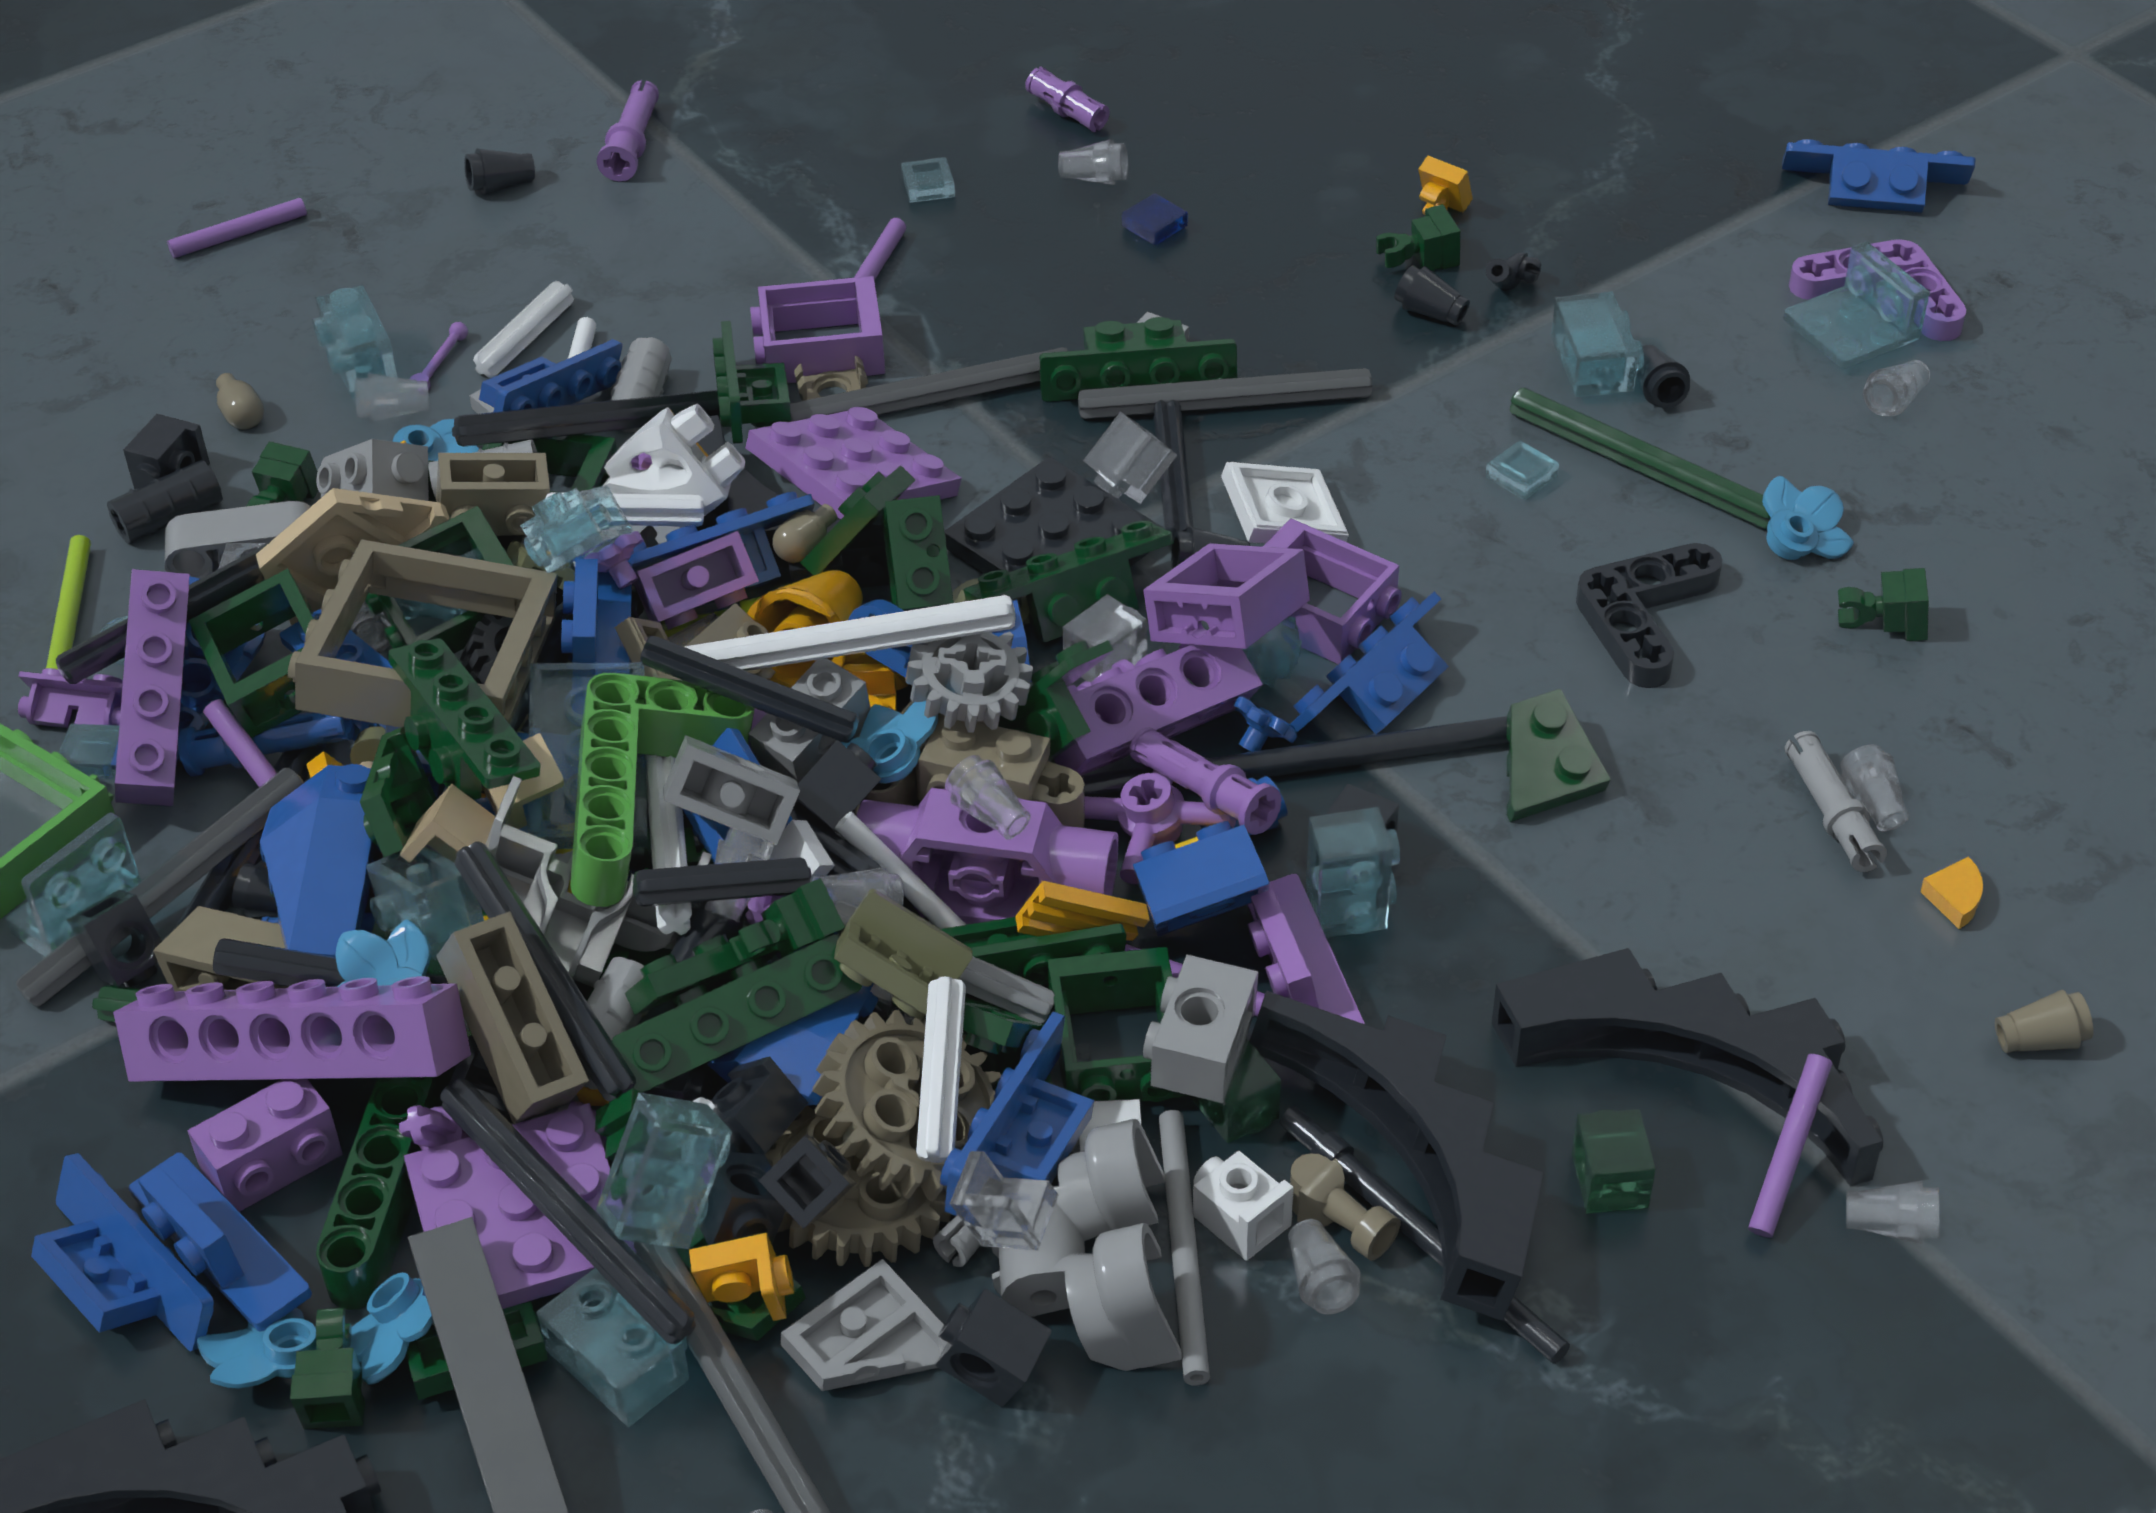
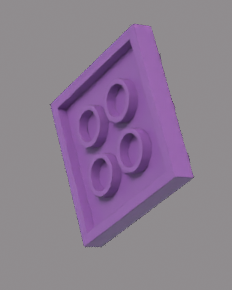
M852 407L848 411L829 415L816 414L809 419L793 422H775L772 426L749 430L745 447L807 495L811 494L812 498L819 504L830 505L835 510L839 519L844 517L838 510L839 506L857 488H862L878 471L887 477L901 465L915 479V482L897 500L940 495V500L958 495L962 479L944 466L941 459L927 454L913 444L906 434L895 431L881 421L874 411L863 407Z
M590 1103L513 1124L512 1126L636 1253L619 1196L611 1198L609 1194L608 1184L612 1173L608 1160L605 1159V1151L600 1135L595 1132V1119ZM471 1137L404 1155L423 1231L425 1232L472 1217L502 1309L605 1279Z

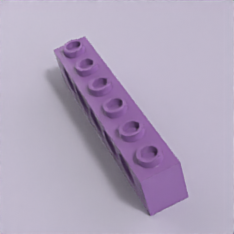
M427 976L410 977L399 980L392 985L378 986L377 979L375 978L356 979L346 982L339 987H326L324 980L314 979L302 981L288 988L275 989L272 981L254 982L243 985L236 990H224L222 983L214 982L201 984L179 992H174L172 984H160L136 992V1001L113 1012L129 1082L437 1077L471 1055L457 983L431 984L430 978Z

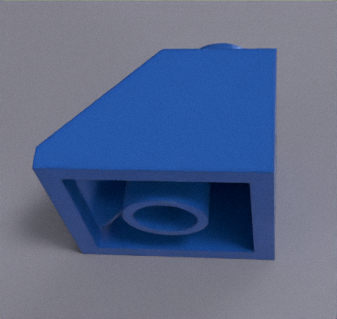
M1229 821L1216 823L1196 832L1198 841L1176 849L1174 841H1167L1141 852L1143 861L1133 864V868L1158 937L1251 904L1252 896L1269 890V880L1245 825L1231 829Z

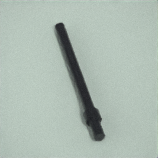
M1297 1106L1290 1107L1282 1115L1280 1125L1304 1145L1310 1153L1320 1154L1331 1161L1336 1158L1342 1166L1345 1182L1373 1207L1381 1206L1398 1217L1401 1221L1399 1230L1443 1267L1444 1262L1438 1229L1353 1156L1354 1148L1335 1131L1325 1132ZM1513 1296L1503 1321L1552 1364H1556L1566 1355L1570 1344L1518 1298Z

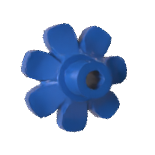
M1238 696L1234 703L1235 710L1240 712L1247 721L1246 723L1249 724L1239 745L1251 752L1260 751L1268 737L1283 738L1293 744L1298 735L1292 725L1262 707L1257 708L1248 698Z

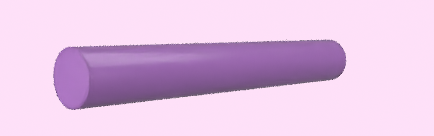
M297 198L167 240V244L173 258H177L307 215L306 207L303 200Z
M892 218L854 278L874 276V280L876 279L906 231L904 221L899 218Z
M222 699L215 700L205 707L203 711L205 716L259 787L277 774Z
M1808 1054L1751 1217L1748 1230L1759 1236L1773 1237L1832 1067V1061L1821 1055Z

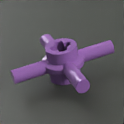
M1154 769L1152 773L1141 774L1130 779L1122 788L1121 798L1085 796V819L1119 821L1124 832L1131 836L1119 874L1120 878L1129 884H1138L1133 864L1143 861L1141 852L1167 841H1176L1182 832L1183 824L1211 826L1216 823L1229 821L1230 826L1234 827L1237 819L1228 814H1214L1205 807L1204 802L1184 801L1181 792L1172 786L1173 781L1159 774Z

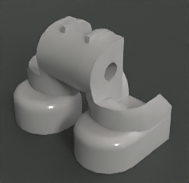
M513 776L494 819L486 846L574 981L594 988V983L600 979L614 943L624 948L650 952L664 948L679 935L675 931L666 935L658 929L656 906L642 907L638 905L632 891L633 874L629 882L627 881L623 899L617 904L608 907L587 905L579 901L572 893L567 892L569 881L571 880L573 850L564 854H555L557 844L509 826V818L522 780ZM703 851L698 865H708L712 855Z
M1138 1119L1096 1127L1088 1133L1084 1152L1073 1153L1059 1162V1186L1026 1189L1012 1194L1001 1203L997 1211L998 1234L990 1237L992 1251L999 1258L1000 1271L992 1274L994 1289L1001 1295L1003 1300L1030 1317L1070 1308L1076 1332L1090 1360L1123 1371L1182 1360L1180 1346L1155 1297L1146 1263L1148 1260L1161 1258V1249L1152 1230L1148 1226L1158 1223V1215L1145 1187L1166 1183L1165 1174ZM1098 1236L1094 1243L1093 1254H1085L1084 1241Z

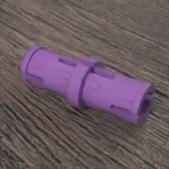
M1042 66L1039 69L1035 68L1029 74L1026 81V90L1032 95L1048 102L1055 113L1062 117H1072L1093 132H1096V129L1099 131L1105 126L1109 118V108L1083 93L1081 86L1073 81H1062Z

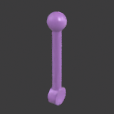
M455 322L451 324L449 337L423 372L410 377L409 381L413 392L424 393L430 389V377L456 342L467 337L468 328L464 323Z

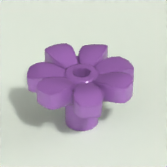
M638 531L623 534L616 538L614 543L605 546L598 552L588 554L583 559H598V572H609L618 588L623 589L638 580L628 560L634 554V548L643 543L644 540Z

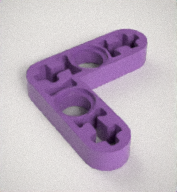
M1901 239L1806 255L1797 258L1792 265L1789 288L1799 298L1822 300L1888 288L1924 336L1932 340L1950 341L1961 335L1966 314L1965 305L1923 249L1911 241ZM1847 268H1856V269H1861V270H1864V271L1858 272V271H1853V270H1850V269H1847ZM1912 288H1922V289H1926V290H1929V291L1923 292V291H1918V290H1915V289H1912Z

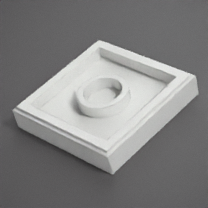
M1226 462L1221 477L1248 542L1266 544L1290 518L1347 542L1349 537L1348 531L1319 469Z

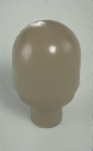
M231 373L220 375L216 380V386L219 389L217 405L226 421L232 427L240 430H248L257 426L263 418L264 406L254 388L242 380H236Z
M823 504L814 512L804 510L793 514L778 526L774 532L772 542L776 554L787 562H801L827 535L826 529L837 521L835 510L830 505Z

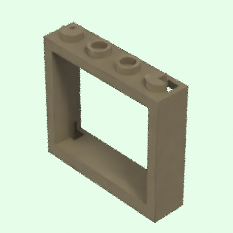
M361 539L351 559H344L342 561L338 575V584L335 589H327L319 619H311L305 636V645L302 651H294L290 658L287 677L293 678V682H295L296 710L394 727L404 726L405 718L410 716L411 691L393 668L335 659L368 593L514 618L485 684L477 683L510 724L555 620L557 573Z

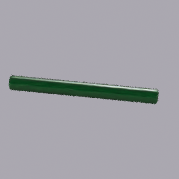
M1520 388L1513 395L1509 410L1512 415L1764 530L1767 529L1771 517L1763 505V494L1530 389Z

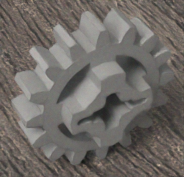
M1010 631L999 637L994 635L993 632L913 644L906 673V683L912 685L910 698L912 702L926 701L924 715L927 718L933 717L938 713L945 715V728L950 729L959 720L965 721V727L970 733H974L978 721H984L991 730L997 729L1000 715L1012 721L1016 718L1018 705L1025 706L1033 672V666L1025 664L1028 651L1025 647L1011 648L1014 634Z

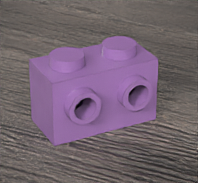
M736 531L635 572L638 580L634 582V586L648 619L656 622L664 620L668 630L698 618L695 607L714 600L717 609H721L748 598L744 587L754 584L759 580L740 534Z
M282 1079L187 1130L201 1173L238 1212L343 1155L330 1108L308 1079Z

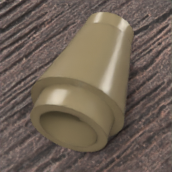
M2061 989L2007 1013L2005 1016L1995 1018L1996 1035L2005 1053L2013 1051L2078 1049L2081 1041L2093 1038L2092 1017L2088 1005L2080 992L2067 994Z

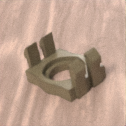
M855 356V369L827 371L810 376H803L801 364L794 370L801 401L821 397L819 392L828 387H840L847 392L866 388L865 384H868L863 361L858 356Z

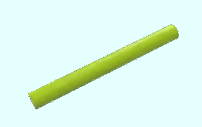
M76 535L70 539L46 668L58 669L56 664L57 656L73 648L91 549L90 539L83 535Z

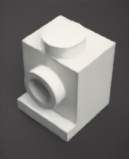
M1237 1151L1226 1161L1217 1156L1212 1157L1196 1173L1193 1186L1194 1217L1244 1260H1249L1291 1226L1293 1186L1286 1180L1278 1183L1240 1151Z

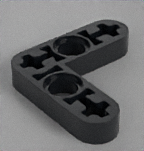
M1700 543L1686 544L1594 567L1580 575L1576 597L1578 609L1623 676L1630 683L1643 688H1656L1666 684L1670 679L1674 650L1646 609L1713 591L1719 583L1723 560L1721 554L1715 548ZM1645 576L1654 577L1662 583L1648 585L1639 582L1637 578ZM1608 596H1610L1609 605H1607ZM1624 622L1635 625L1638 629L1626 632L1617 630L1611 625ZM1640 649H1642V654H1641V655H1642L1643 658H1640V659H1639Z

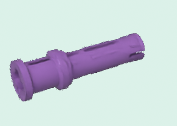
M642 80L633 84L619 122L609 128L605 137L606 145L601 148L597 155L599 171L610 180L618 182L627 181L637 171V158L641 157L646 148L644 131L654 106L659 99L658 88L650 81L645 82L642 91H640Z
M1150 727L1142 728L1132 739L1130 749L1134 752L1130 753L1133 760L1156 770L1159 774L1195 792L1202 797L1205 807L1214 814L1230 815L1239 820L1240 826L1245 825L1248 833L1254 835L1266 831L1276 820L1282 800L1280 792L1274 786L1266 783L1258 785L1246 778L1243 770L1235 765H1215L1201 755L1179 743H1175Z

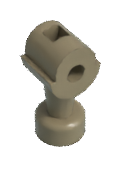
M1313 1153L1297 1158L1292 1164L1290 1172V1185L1293 1186L1292 1211L1297 1215V1221L1311 1227H1322L1336 1222L1352 1232L1351 1245L1356 1251L1370 1261L1381 1257L1394 1242L1401 1226L1400 1219L1381 1206L1373 1207L1367 1211L1344 1190V1173L1341 1164L1336 1158L1331 1161L1320 1154Z

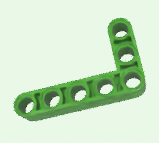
M602 673L595 675L589 680L580 734L570 883L571 891L579 901L595 907H608L617 904L624 897L633 847L637 754L672 756L676 758L685 735L712 746L727 728L738 729L747 744H749L750 738L748 733L752 728L755 708L683 680L622 673Z

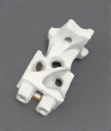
M695 404L676 415L667 407L639 429L606 463L604 468L610 478L596 493L700 495L704 500L705 516L727 499L731 482L744 469L745 459L729 442H726L708 456L698 444V441L713 431L714 424L699 404ZM641 453L650 455L652 464L649 468L638 470L632 467L631 461L633 457ZM559 524L553 549L559 556L565 557L575 566L576 558L583 559L588 554L598 552L605 546L614 543L620 535L629 534L633 531L640 533L647 526ZM653 526L657 532L655 540L659 544L667 542L665 536L668 533L685 526Z

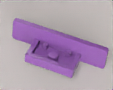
M1290 874L1269 882L1268 891L1251 897L1252 903L1248 904L1247 907L1253 922L1248 923L1247 926L1258 956L1268 955L1272 965L1266 967V972L1273 992L1365 1024L1297 874Z

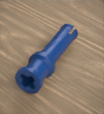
M313 712L300 713L253 737L252 740L263 755L308 748L330 742L349 741L354 735L353 719ZM186 727L180 731L178 737L179 755L185 771L190 776H200L205 773L207 768L232 764L235 768L244 767L215 728L198 731L195 727Z

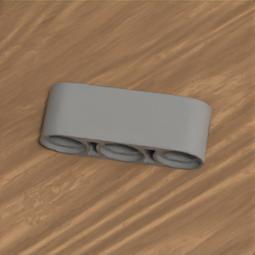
M287 501L176 516L166 526L165 570L166 572L190 574L191 577L203 578L272 541L311 506L300 501Z

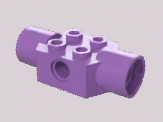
M931 788L918 806L865 799L861 802L856 816L966 924L1015 917L1042 881L1109 896L1113 895L1118 862L1117 832L1064 826L1046 802ZM882 874L877 880V883L892 885ZM912 904V906L915 908V910L918 912V914H919L922 918H926V917Z

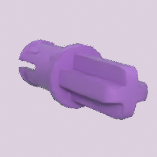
M420 1105L412 1106L407 1109L408 1119L399 1123L401 1135L412 1138L414 1143L418 1144L422 1150L470 1137L443 1109V1106L431 1109Z

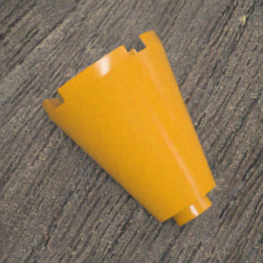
M828 570L764 594L754 602L747 614L755 622L765 627L769 633L847 621L853 610L862 606L863 596L859 584L852 576L843 571ZM847 655L827 659L842 667L845 664ZM816 660L771 667L776 673L770 680L791 688Z

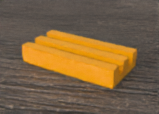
M1042 881L1015 916L1018 932L1039 937L1120 923L1123 924L1127 934L1126 940L1133 941L1137 937V926L1145 927L1150 921L1147 904L1048 881Z

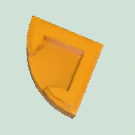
M1968 856L1925 877L1920 892L1960 929L1968 924L1975 915L1983 892V880L1978 867Z

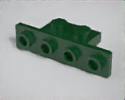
M1154 317L1142 323L1122 324L1118 321H1104L1096 326L1083 327L1085 350L1042 353L1039 356L1041 397L1045 402L1078 399L1079 392L1088 389L1237 378V344L1234 339L1187 342L1181 320H1171L1165 317Z
M721 321L722 337L712 338L721 428L731 427L732 442L737 444L743 443L742 424L751 423V425L756 427L772 426L775 422L791 421L790 399L784 363L736 366L731 321Z
M1151 521L1133 522L1121 528L1122 534L1107 539L1092 537L1078 541L1074 544L1073 551L1058 556L1053 553L1034 556L1026 561L1027 566L1012 572L996 570L985 573L978 577L977 584L963 589L965 599L972 601L1007 595L1013 600L1026 595L1035 636L1045 643L1138 610L1139 605L1128 559L1173 544L1172 533L1152 524Z
M442 639L419 640L411 645L389 650L390 665L411 691L410 716H407L404 721L407 741L414 751L419 750L430 764L431 772L439 784L444 783L447 788L453 784L470 798L476 800L481 798L482 785L487 789H493L510 784L513 776L522 779L521 781L540 776V762Z
M1083 640L1055 656L1057 662L1049 664L1032 674L1027 702L1025 706L1018 705L1016 718L1011 721L1000 715L998 727L1050 738L1049 762L1090 733L1091 730L1067 687L1114 651L1110 641L1107 640L1090 648L1086 640Z
M1016 917L940 929L971 948L973 957L1041 986L1048 984V959L1125 951L1127 938L1125 928L1120 923L1037 937L1019 933ZM890 993V999L893 1007L898 1008V1006L892 1000V997L894 995Z
M831 935L766 966L762 958L748 962L728 973L732 982L710 992L706 984L694 987L672 999L675 1005L674 1009L615 1035L612 1043L636 1077V1084L633 1089L642 1093L651 1090L859 992L862 985L845 975L840 969L841 963L834 959L839 936Z

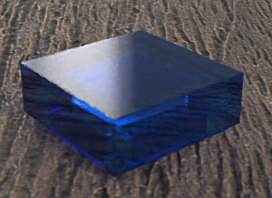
M1154 193L1122 212V226L1151 244L1156 245L1188 226V212Z

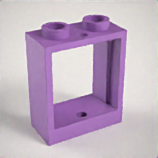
M874 276L758 287L760 306L750 307L753 336H757L753 337L756 364L784 363L787 383H796L794 370L799 364L802 366L803 376H810L827 371L855 369V356H858L863 361L866 376L885 374L883 336ZM851 324H859L860 333L777 341L775 338V332Z
M1290 518L1263 546L1303 549L1307 576L1358 598L1341 618L1306 603L1269 631V633L1334 663L1339 664L1349 654L1351 655L1356 648L1359 649L1358 646L1372 634L1376 626L1384 618L1389 619L1400 604L1402 592L1398 589L1399 565Z
M1209 543L1143 590L1151 641L1247 649L1310 601L1304 550L1293 548ZM1202 621L1207 622L1209 625L1208 630L1203 628Z

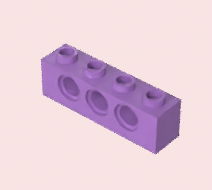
M132 569L115 776V803L173 806L190 574Z
M1181 644L1178 648L1179 650L1170 654H1166L1164 649L1156 650L1140 659L1135 664V668L1122 672L1120 667H1115L1096 677L1091 682L1092 686L1079 691L1075 685L1067 687L1091 732L1057 756L1054 761L1056 764L1068 767L1082 776L1129 756L1130 753L1134 752L1130 749L1132 739L1142 728H1153L1169 739L1235 711L1234 703L1238 696L1250 699L1263 683L1242 648ZM1142 696L1146 697L1151 704L1145 701ZM1096 713L1103 716L1108 723L1102 721Z

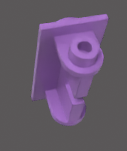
M46 668L42 670L41 674L19 672L20 679L31 689L29 697H21L18 704L19 716L27 718L28 723L68 728L72 710L75 709L78 710L74 723L77 729L116 734L119 731L123 680L111 675L96 674L93 680L84 679L76 684H69L58 669Z

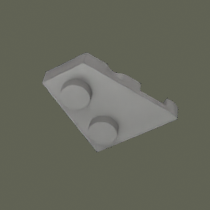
M883 1259L781 1333V1346L822 1391L938 1368L935 1364L947 1342L938 1337L944 1324Z

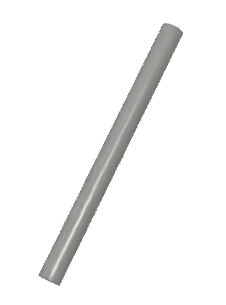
M1168 1110L1159 1116L1166 1182L1165 1188L1184 1381L1189 1385H1202L1209 1381L1210 1371L1184 1117L1177 1110Z

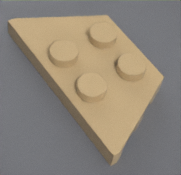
M332 488L260 550L256 557L265 580L288 568L308 600L313 612L322 609L327 589H335L338 584V575L342 561L344 559H351L361 539L399 545L449 520L446 506L439 502ZM295 616L289 622L293 625L298 622V619Z

